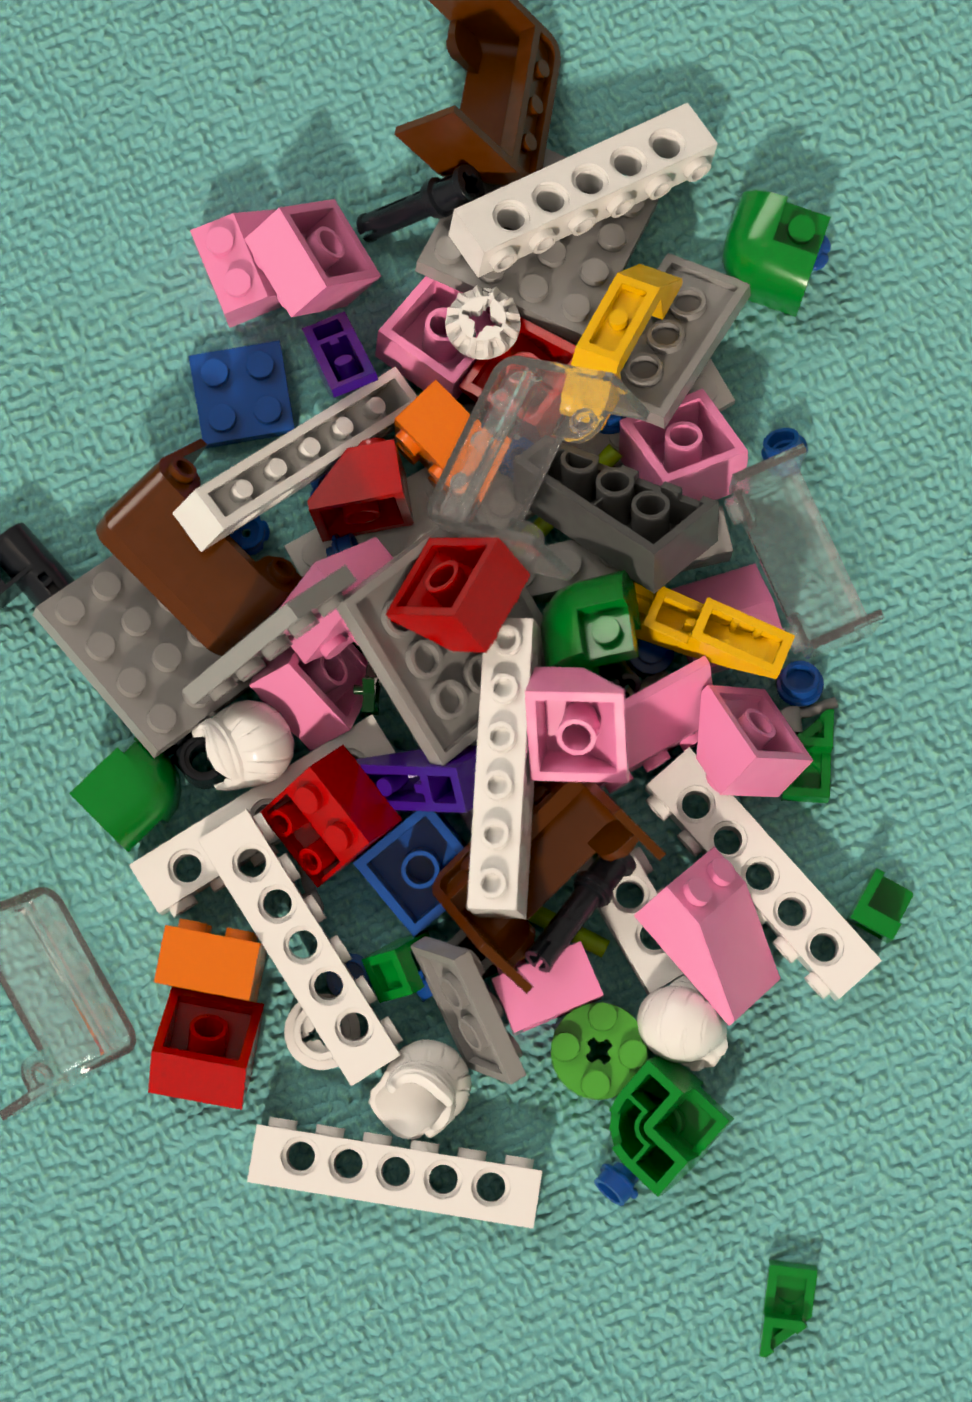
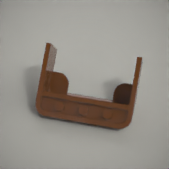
M428 0L450 21L446 40L448 53L453 60L457 61L467 71L461 106L459 109L456 105L399 125L396 127L394 135L442 177L453 174L457 166L469 164L478 171L483 183L506 186L543 169L561 63L560 49L554 36L518 0Z
M201 438L158 461L106 511L96 525V534L103 545L205 648L216 655L223 656L278 611L304 576L301 577L294 565L282 557L265 556L255 561L230 535L202 552L194 544L172 513L201 485L200 477L193 465L208 445Z
M534 781L526 919L477 917L467 909L471 841L440 871L433 883L432 892L434 897L474 945L527 994L533 986L515 964L525 958L524 953L533 945L535 940V929L528 920L595 853L606 861H613L629 855L639 841L659 861L666 853L595 782Z

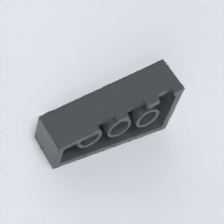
M548 436L542 437L512 461L514 501L619 571L625 570L631 579L654 594L718 541L719 501L705 496L700 501L682 494V487L666 481L661 486L639 478V471L624 465L619 468L599 463L598 455Z

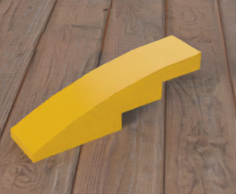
M633 582L636 589L641 629L635 630L636 638L697 659L705 655L710 663L773 679L778 678L795 635L709 597L706 598L703 604L664 586L654 594L642 585Z

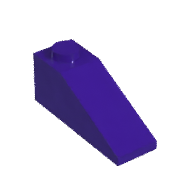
M345 311L302 328L319 375L330 396L335 398L379 380Z
M469 745L445 766L430 764L422 749L355 759L394 810L467 813L473 809L477 745Z

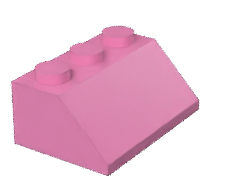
M705 655L625 699L628 783L634 779L631 772L641 766L648 773L671 758L668 751L680 745L682 750L685 751L687 748L697 745L701 693L707 685H713L710 663ZM595 782L601 789L606 787L609 793H613L628 784Z

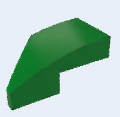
M826 709L813 724L802 733L797 734V737L814 761L781 794V801L829 802L834 709Z
M769 1259L759 1357H768L774 1352V1348L794 1333L799 1334L807 1328L806 1321L812 1317L818 1273L817 1265Z

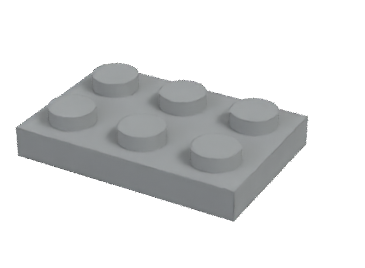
M427 936L410 945L467 1067L510 1085L527 1075L519 1059L522 1057L521 1048L515 1038L507 1033L500 1018L503 1016V1009L497 998L487 990L481 977L484 975V968L477 955L471 950Z

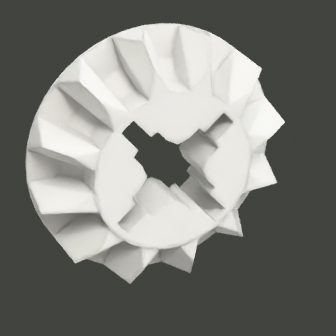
M476 285L472 290L465 293L459 292L455 301L450 307H447L445 328L448 339L457 351L467 357L479 360L498 357L507 352L519 336L521 327L520 313L513 298L502 293L497 287L492 289L484 288L489 292L487 293L482 291V287ZM490 307V319L496 325L493 327L486 325L476 338L475 321L469 317H472V315L480 317L483 311Z
M319 994L325 998L336 997L331 994ZM298 1002L291 1009L285 1022L284 1036L288 1050L299 1063L308 1068L329 1070L339 1067L321 1040L304 1042L303 1039L309 1037V1033H312L315 1028ZM352 1012L345 1015L341 1020V1031L349 1038H360L361 1032L357 1014Z

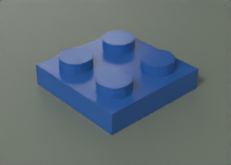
M280 340L189 356L202 439L208 444L205 449L283 436L295 429Z

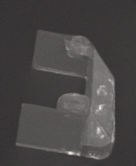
M523 356L508 357L498 363L491 372L428 500L427 514L440 529L456 538L499 537L528 572L570 581L573 572L544 545L545 539L542 531L535 524L524 521L562 441L583 443L592 439L602 428L608 414L647 421L650 412L614 373Z
M804 443L734 473L729 485L730 497L724 500V504L733 524L736 526L742 523L788 622L789 626L783 628V630L795 635L790 647L794 654L802 652L806 659H810L872 636L885 617L881 609L868 615L865 612L800 472L807 454Z
M38 887L1 901L0 983L38 1052L27 1057L21 1065V1078L28 1092L0 1111V1116L4 1121L59 1095L120 1060L134 1049L136 1034L64 901L55 891L46 887Z

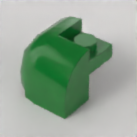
M759 190L745 191L739 198L724 242L721 263L724 265L725 273L750 284L751 296L748 299L749 301L796 317L831 217L788 203V196Z
M625 570L580 580L556 592L544 608L541 624L545 667L585 668L600 676L599 666L639 657L635 630L641 629L636 589Z
M134 737L135 742L125 752H122L117 747L69 793L127 852L162 819L167 823L170 821L178 809L182 792L179 773L169 757L162 752L153 758L136 737Z
M655 1056L646 1061L617 1095L609 1109L611 1112L609 1129L614 1144L612 1150L620 1161L657 1197L674 1187L709 1151L708 1148L734 1120L723 1107L701 1088L704 1082L679 1063L667 1061L660 1056Z

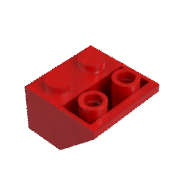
M344 744L309 766L260 811L273 832L317 888L369 849L402 821V818L392 808Z

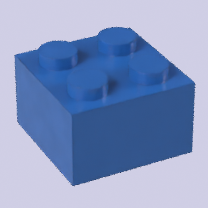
M414 811L361 854L353 864L411 935L415 937L446 911L433 895V883L440 871L467 844L441 812Z

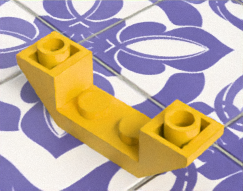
M643 264L635 265L616 274L576 345L559 407V415L603 430L623 393L621 370L651 316L664 319L683 284L682 278Z

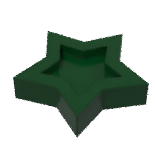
M367 662L366 674L362 678L363 685H354L353 693L363 695L362 712H366L367 715L379 716V699L382 683L370 663Z

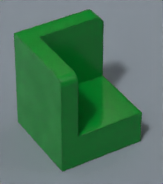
M876 868L871 872L846 921L889 943L893 941L901 926L900 920L913 898V893L884 877L885 872Z
M428 930L419 932L415 937L409 935L396 939L361 959L379 1003L408 996L424 988L410 953L412 951L410 945L424 936L430 937Z

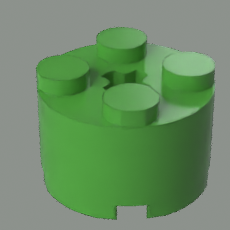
M605 1002L585 1004L568 1013L554 1032L550 1050L552 1067L559 1081L575 1095L591 1100H606L616 1097L646 1063L648 1056L647 1046L639 1035L637 1020L624 1009ZM594 1039L598 1044L604 1041L609 1043L611 1048L606 1053L610 1059L608 1063L603 1064L600 1060H595L593 1063L588 1061L586 1055L590 1052V1047L587 1043L590 1040Z

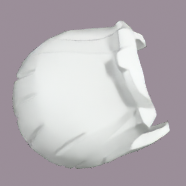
M251 700L235 702L219 711L213 718L205 719L192 729L193 738L205 737L207 758L214 769L226 777L223 782L214 784L216 790L234 791L268 784L285 772L293 757L294 739L289 725L281 713L263 702Z
M685 975L676 978L669 986L653 991L642 1001L637 1015L638 1031L643 1042L652 1053L667 1061L681 1063L684 1066L690 1067L691 1071H700L704 1068L716 1066L719 1059L726 1053L728 1048L727 1023Z
M418 1040L402 1047L399 1050L400 1056L389 1062L380 1082L370 1090L369 1099L373 1112L394 1135L416 1140L424 1134L431 1138L441 1132L465 1108L472 1085L471 1076L468 1075L469 1069L467 1064L454 1048L435 1040Z

